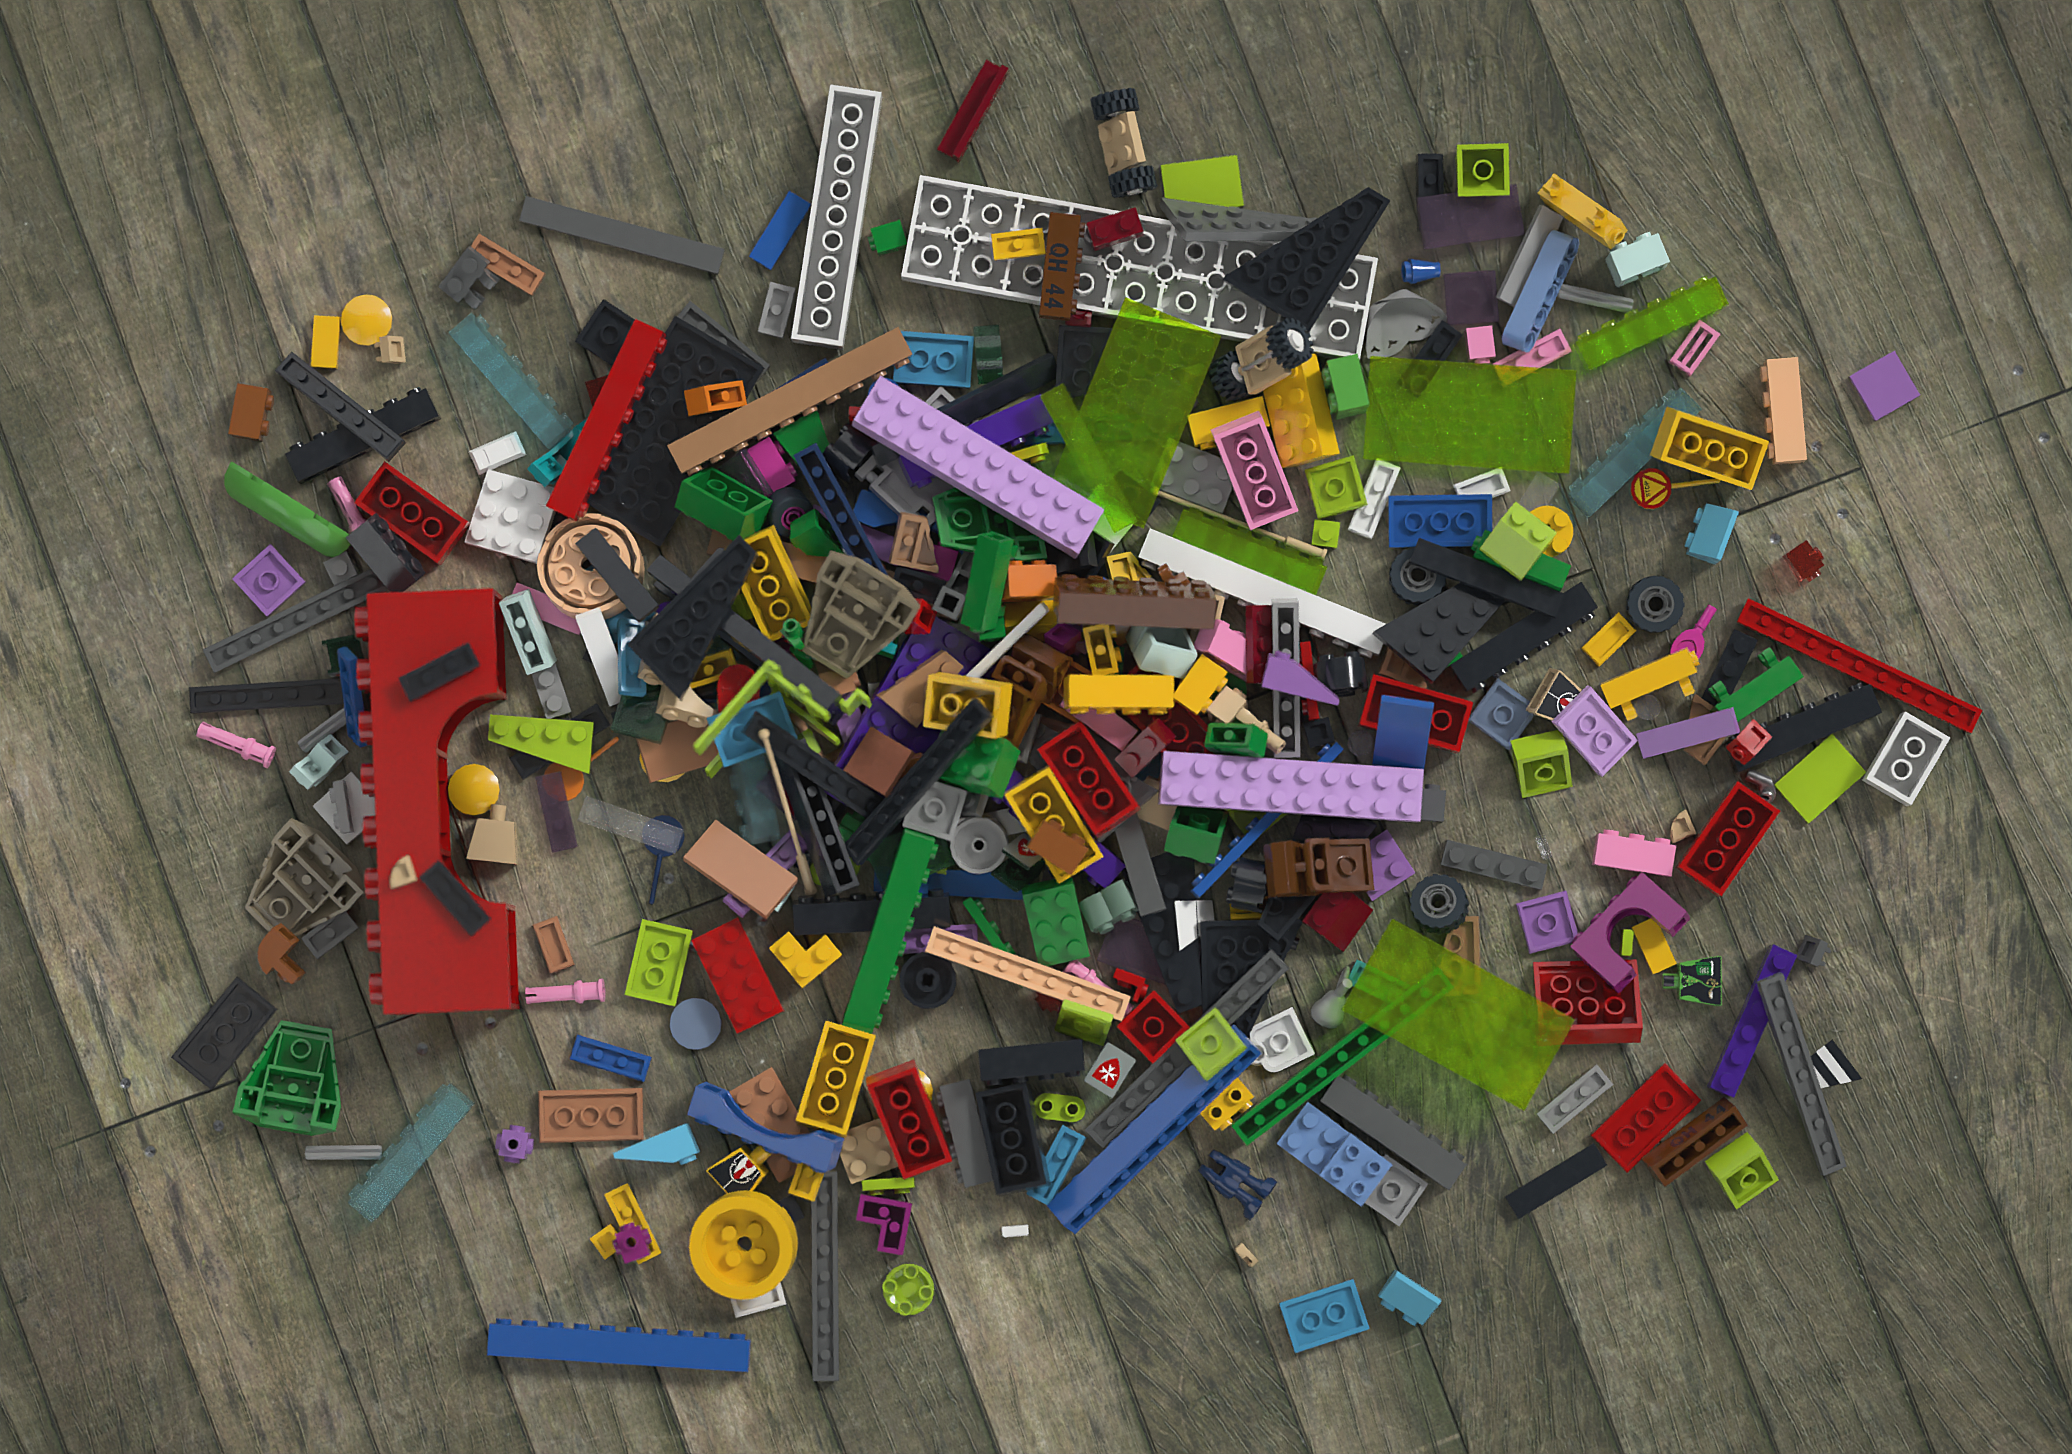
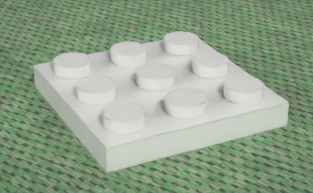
M488 469L465 543L537 564L538 554L541 551L546 536L549 534L556 513L546 507L554 487H544L540 483Z

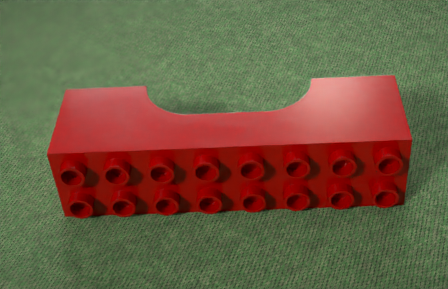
M494 588L367 594V606L355 607L356 637L362 638L363 642H369V659H357V684L359 690H364L365 694H371V711L359 712V736L361 743L366 742L367 746L373 745V763L361 764V787L363 795L375 797V815L363 817V839L365 847L377 849L378 868L365 869V891L367 900L379 901L380 920H370L367 922V943L369 952L381 953L382 973H370L369 995L371 1005H383V1014L408 1015L520 1009L516 907L508 903L487 901L472 892L460 879L451 858L447 751L450 740L462 720L475 709L490 702L507 699L504 615L499 605V602L503 600V596ZM469 642L481 666L410 702L398 678ZM409 855L418 881L391 889L390 877L393 868L400 859ZM438 860L444 864L492 919L472 937L419 878Z

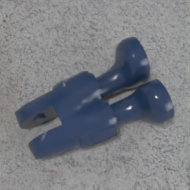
M1213 1149L1208 1156L1217 1164L1222 1165V1170L1219 1174H1216L1213 1169L1201 1164L1198 1169L1199 1173L1213 1184L1216 1191L1229 1200L1235 1197L1244 1207V1217L1251 1221L1263 1202L1243 1190L1240 1184L1244 1183L1265 1200L1278 1181L1272 1177L1264 1180L1258 1179L1250 1175L1251 1168L1240 1160L1232 1159Z

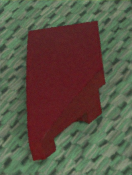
M1076 310V315H1071L1070 321H1065V325L1090 328L1092 311Z

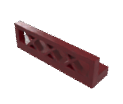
M986 59L939 144L937 151L960 163L1009 74L1008 67L1004 65L999 67Z

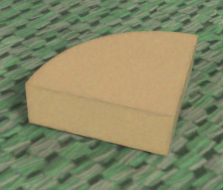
M1687 810L1679 813L1671 824L1670 840L1672 844L1696 834Z
M409 855L400 859L393 868L390 877L391 889L418 881Z
M1242 1242L1235 1247V1251L1250 1267L1259 1262Z

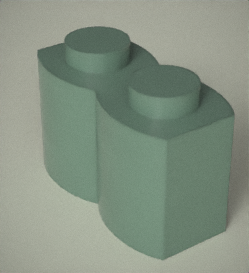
M1123 879L1078 904L1090 930L1100 934L1113 930V925L1120 920L1127 922L1137 916L1136 912L1139 911L1134 893L1128 881Z

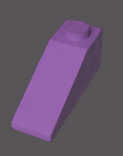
M1282 651L1268 654L1261 681L1262 687L1334 705L1339 704L1338 696L1297 661L1291 659V654Z

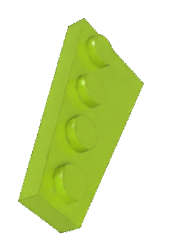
M490 714L489 741L590 774L594 722Z

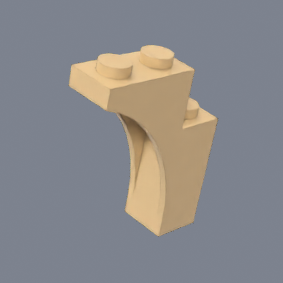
M656 613V614L653 616V618L651 619V621H652L659 613ZM641 660L637 678L643 679L651 685H662L656 713L661 714L668 720L678 719L685 721L692 727H706L708 724L706 718L713 715L714 709L704 703L690 686L683 700H679Z

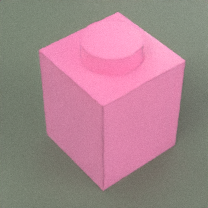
M1492 325L1466 328L1464 333L1468 362H1474L1475 366L1490 364V360L1496 356Z

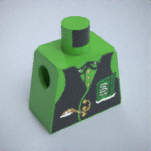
M1721 956L1677 963V973L1662 974V988L1677 989L1678 1000L1722 1006Z

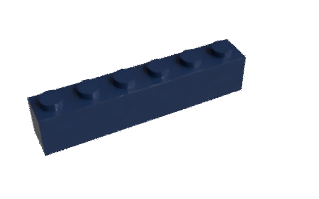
M817 443L794 454L796 462L846 554L860 558L888 576Z

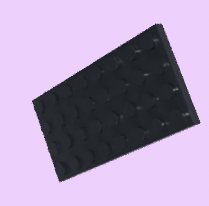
M674 316L665 332L667 345L663 353H658L655 358L656 368L650 378L646 377L644 381L645 391L639 401L635 400L633 404V416L628 424L624 423L620 432L623 434L617 448H612L609 455L612 457L606 471H601L598 478L600 485L594 495L590 494L587 501L593 508L617 520L660 547L681 513L679 509L675 508L682 481L690 477L687 472L681 473L667 445L741 408L689 416L684 391L707 385L743 380L747 400L765 369L677 316ZM710 461L701 465L702 470L708 467Z

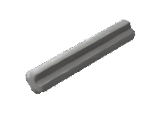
M1562 284L1557 295L1561 299L1630 313L1633 308V299Z
M344 708L298 741V745L303 752H309L318 742L328 735H332L346 724Z
M382 1146L305 1147V1159L382 1158Z

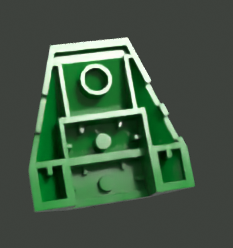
M952 488L933 496L932 501L940 546L975 553L978 534L995 532L1014 539L1013 546H1018L1017 556L1010 557V560L1023 562L1047 560L1043 539L959 489Z
M281 1020L264 1046V1050L258 1060L252 1065L248 1076L240 1084L233 1114L260 1127L309 1136L336 1132L341 1111V1101L332 1029Z

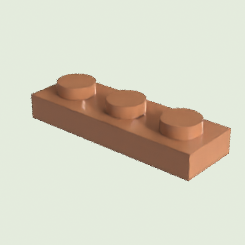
M478 234L471 247L490 261L486 267L489 271L531 296L534 295L546 275L541 270L481 234Z

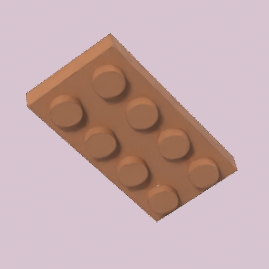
M773 1067L730 1091L731 1096L742 1111L756 1123L767 1129L784 1134L810 1133L806 1126L796 1124L798 1110ZM771 1153L772 1155L766 1159L779 1183L795 1174L798 1163L789 1161L786 1155Z

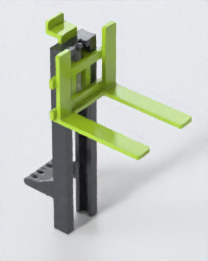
M718 548L692 578L661 555L650 565L647 572L657 580L653 584L655 589L672 601L723 551V548ZM730 609L716 636L760 670L697 740L693 747L701 755L766 680L771 688V694L781 692L786 708L835 746L840 744V740L823 726L821 718L834 726L845 713L851 716L861 703L867 708H870L872 704L869 696L858 688L845 701L839 692ZM791 695L806 706L808 713L793 703L794 700ZM719 753L705 768V772L710 778H713L723 766Z

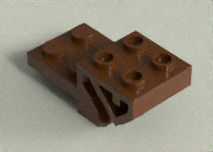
M1024 634L1013 644L1012 657L1003 656L991 676L995 678L994 681L1012 683L1008 731L1006 736L1000 738L1007 739L1016 748L1019 747L1041 702L1049 705L1052 702L1073 660L1072 657L1029 634Z
M1329 838L1306 839L1305 844L1283 841L1263 846L1268 897L1315 896L1322 893L1370 892L1374 890L1370 839L1329 840Z

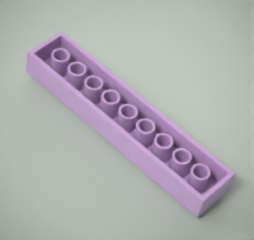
M881 376L853 420L852 426L1073 558L1077 557L1105 510Z
M1163 751L1161 753L1158 805L1417 823L1421 820L1424 769Z

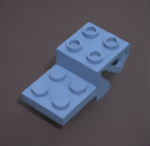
M1309 1102L1304 1105L1276 1143L1361 1207L1393 1165Z

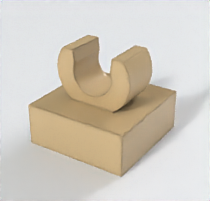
M379 337L380 342H376L374 347L381 349V356L376 357V361L391 364L406 362L403 337Z

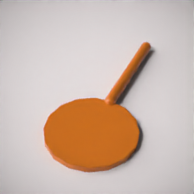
M614 737L591 756V762L618 742L619 738ZM555 762L550 764L543 776V786L547 794L559 801H569L577 797L584 785V776L581 771Z

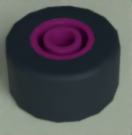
M794 487L778 489L769 496L773 503L768 512L767 522L770 526H775L778 535L790 538V523L813 510V505L799 489Z

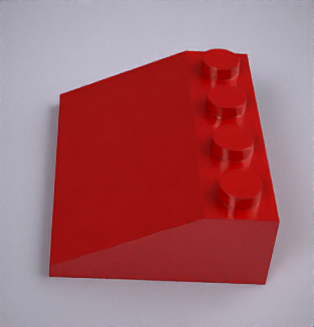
M1637 959L1624 960L1634 969L1636 976L1620 993H1617L1583 961L1533 962L1536 1045L1640 1043L1643 1023Z

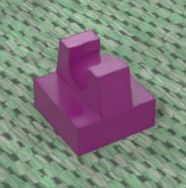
M1058 623L1044 634L1045 643L1068 656L1075 652L1076 643L1081 640V631L1066 623Z

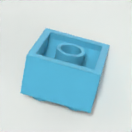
M1707 503L1703 506V509L1698 508L1693 520L1694 523H1697L1694 533L1689 532L1684 544L1688 548L1686 554L1714 565L1721 561L1739 512Z
M1395 1269L1377 1295L1382 1298L1381 1305L1392 1312L1397 1308L1404 1313L1402 1318L1413 1326L1417 1322L1423 1325L1442 1301Z

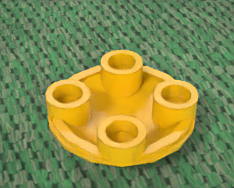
M361 295L355 297L346 304L342 311L341 325L343 332L351 341L358 345H374L376 342H380L379 337L387 336L391 329V310L383 300L376 296Z
M464 765L456 770L450 778L448 786L449 799L454 807L464 814H483L490 810L491 804H495L499 799L498 779L490 769L483 765Z

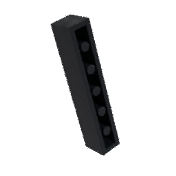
M420 387L414 388L406 393L407 397L399 401L397 398H393L383 403L384 408L374 411V409L367 411L398 436L404 437L441 419L426 388L422 390ZM339 423L336 425L337 430L327 433V431L320 432L314 435L313 441L307 444L299 442L289 447L290 451L285 453L297 481L303 484L374 450Z
M1580 582L1564 592L1565 594L1555 619L1534 611L1451 664L1449 668L1465 693L1469 690H1472L1473 693L1479 691L1486 686L1484 681L1491 676L1495 680L1508 672L1506 667L1511 663L1515 662L1518 666L1530 658L1528 653L1533 649L1537 648L1540 652L1552 643L1549 639L1558 634L1562 638L1574 630L1571 625L1580 620L1583 624L1595 616L1593 611L1598 606L1583 583Z
M1861 682L1848 687L1849 693L1839 696V693L1836 692L1824 697L1825 703L1816 706L1812 702L1800 707L1801 713L1794 716L1791 715V712L1776 717L1777 723L1768 726L1767 722L1761 723L1760 725L1772 738L1748 763L1743 765L1740 761L1734 759L1726 749L1735 773L1881 714L1882 711L1871 684L1863 686ZM1739 733L1728 737L1729 741L1734 740Z
M805 738L800 740L805 745H807ZM773 755L825 897L860 885L825 790Z
M935 888L929 889L928 894H922L919 907H913L911 917H914L912 929L951 927L949 892L944 893L943 889ZM884 891L876 892V896H866V893L859 892L851 893L850 897L840 898L839 894L828 897L824 895V899H814L812 895L799 896L798 900L793 901L795 935L870 932Z

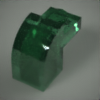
M999 324L973 326L978 385L987 384L1003 376Z

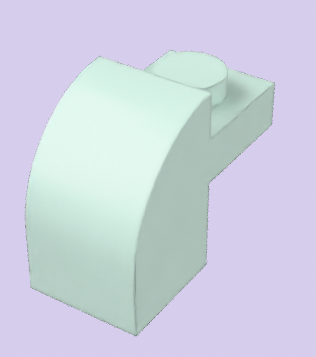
M330 734L318 742L308 756L295 764L289 772L308 790L312 786L316 787L339 765L349 751Z

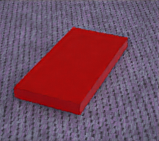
M1664 1063L1590 1136L1628 1173L1701 1099Z

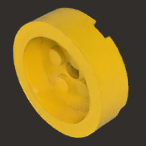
M754 1191L731 1192L716 1199L696 1220L689 1241L691 1261L700 1279L716 1293L740 1300L757 1298L773 1290L792 1268L798 1249L796 1228L788 1212L770 1199L771 1197ZM743 1236L750 1238L752 1241L751 1249L741 1248L738 1244L739 1238Z

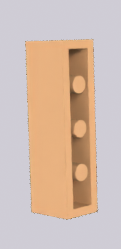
M1798 357L1767 359L1764 362V366L1760 367L1761 382L1766 383V392L1762 393L1763 407H1768V418H1765V431L1770 433L1771 443L1767 446L1768 459H1772L1773 465L1805 462L1807 454Z

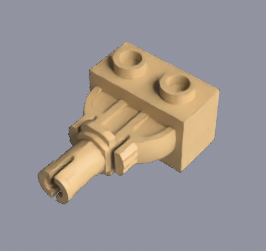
M1225 686L1207 709L1210 723L1255 724L1268 733L1266 747L1278 755L1286 745V742L1269 729L1267 721L1260 722L1249 712L1247 700H1245L1247 697L1237 688L1232 690Z

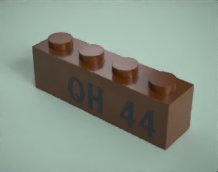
M1050 212L1039 318L1070 321L1071 315H1076L1077 299H1073V289H1079L1080 274H1076L1075 270L1076 263L1081 264L1083 253V248H1078L1079 238H1084L1086 224L1081 222V215Z
M1723 1097L1641 1159L1652 1176L1666 1187L1748 1125L1736 1106Z

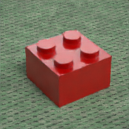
M1155 990L1116 1026L1152 1064L1176 1042L1177 1038L1190 1028Z

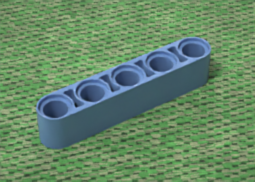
M1552 230L1549 233L1502 335V343L1504 345L1526 353L1532 350L1579 248L1578 238L1556 230Z

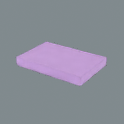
M1588 685L1551 721L1601 777L1638 741L1593 688Z

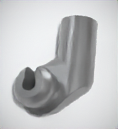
M1750 768L1745 780L1757 785L1760 797L1771 803L1776 797L1772 778Z

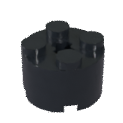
M847 423L839 432L840 438L835 444L830 443L825 448L823 456L826 457L825 460L831 471L848 484H852L851 478L855 477V473L872 456L873 453L869 443L875 439Z
M1348 652L1344 654V657L1334 658L1333 654L1322 655L1318 657L1319 661L1313 664L1314 677L1337 695L1338 698L1354 696L1355 690L1361 689L1362 693L1368 691L1365 660L1360 657V652Z
M1241 857L1239 861L1233 862L1231 877L1235 878L1234 887H1229L1226 903H1231V908L1262 914L1264 908H1259L1260 903L1263 904V899L1268 895L1265 861Z

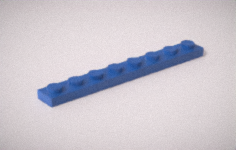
M1337 742L1332 746L1327 743L1317 753L1320 758L1316 762L1331 763L1344 749ZM1266 812L1260 820L1255 817L1245 827L1248 832L1242 838L1239 836L1235 837L1227 846L1230 851L1224 857L1219 854L1216 857L1215 863L1209 864L1212 869L1206 875L1201 873L1191 883L1194 888L1190 892L1197 899L1201 897L1281 813Z

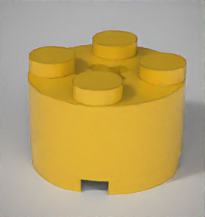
M1541 506L1535 508L1530 513L1557 532L1552 543L1543 553L1555 558L1562 554L1572 541V522L1568 514L1557 507Z

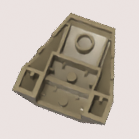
M831 551L817 575V585L812 601L813 606L808 621L803 652L847 679L909 627L920 605L905 586L865 561Z
M291 818L274 836L271 849L263 862L262 871L253 886L245 909L268 932L274 926L282 923L295 936H298L350 909L365 892V888L357 867L321 831Z

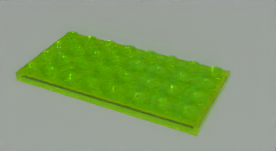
M1125 297L1053 479L1105 509L1104 513L1144 528L1222 336Z
M1370 356L1367 389L1369 406L1365 417L1363 460L1569 474L1577 370Z
M1392 918L1341 1008L1342 1011L1523 1111L1528 1106L1575 1019Z

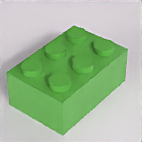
M1358 354L1328 360L1321 372L1324 389H1328L1329 392L1327 401L1330 414H1334L1335 420L1365 413L1369 406V400Z

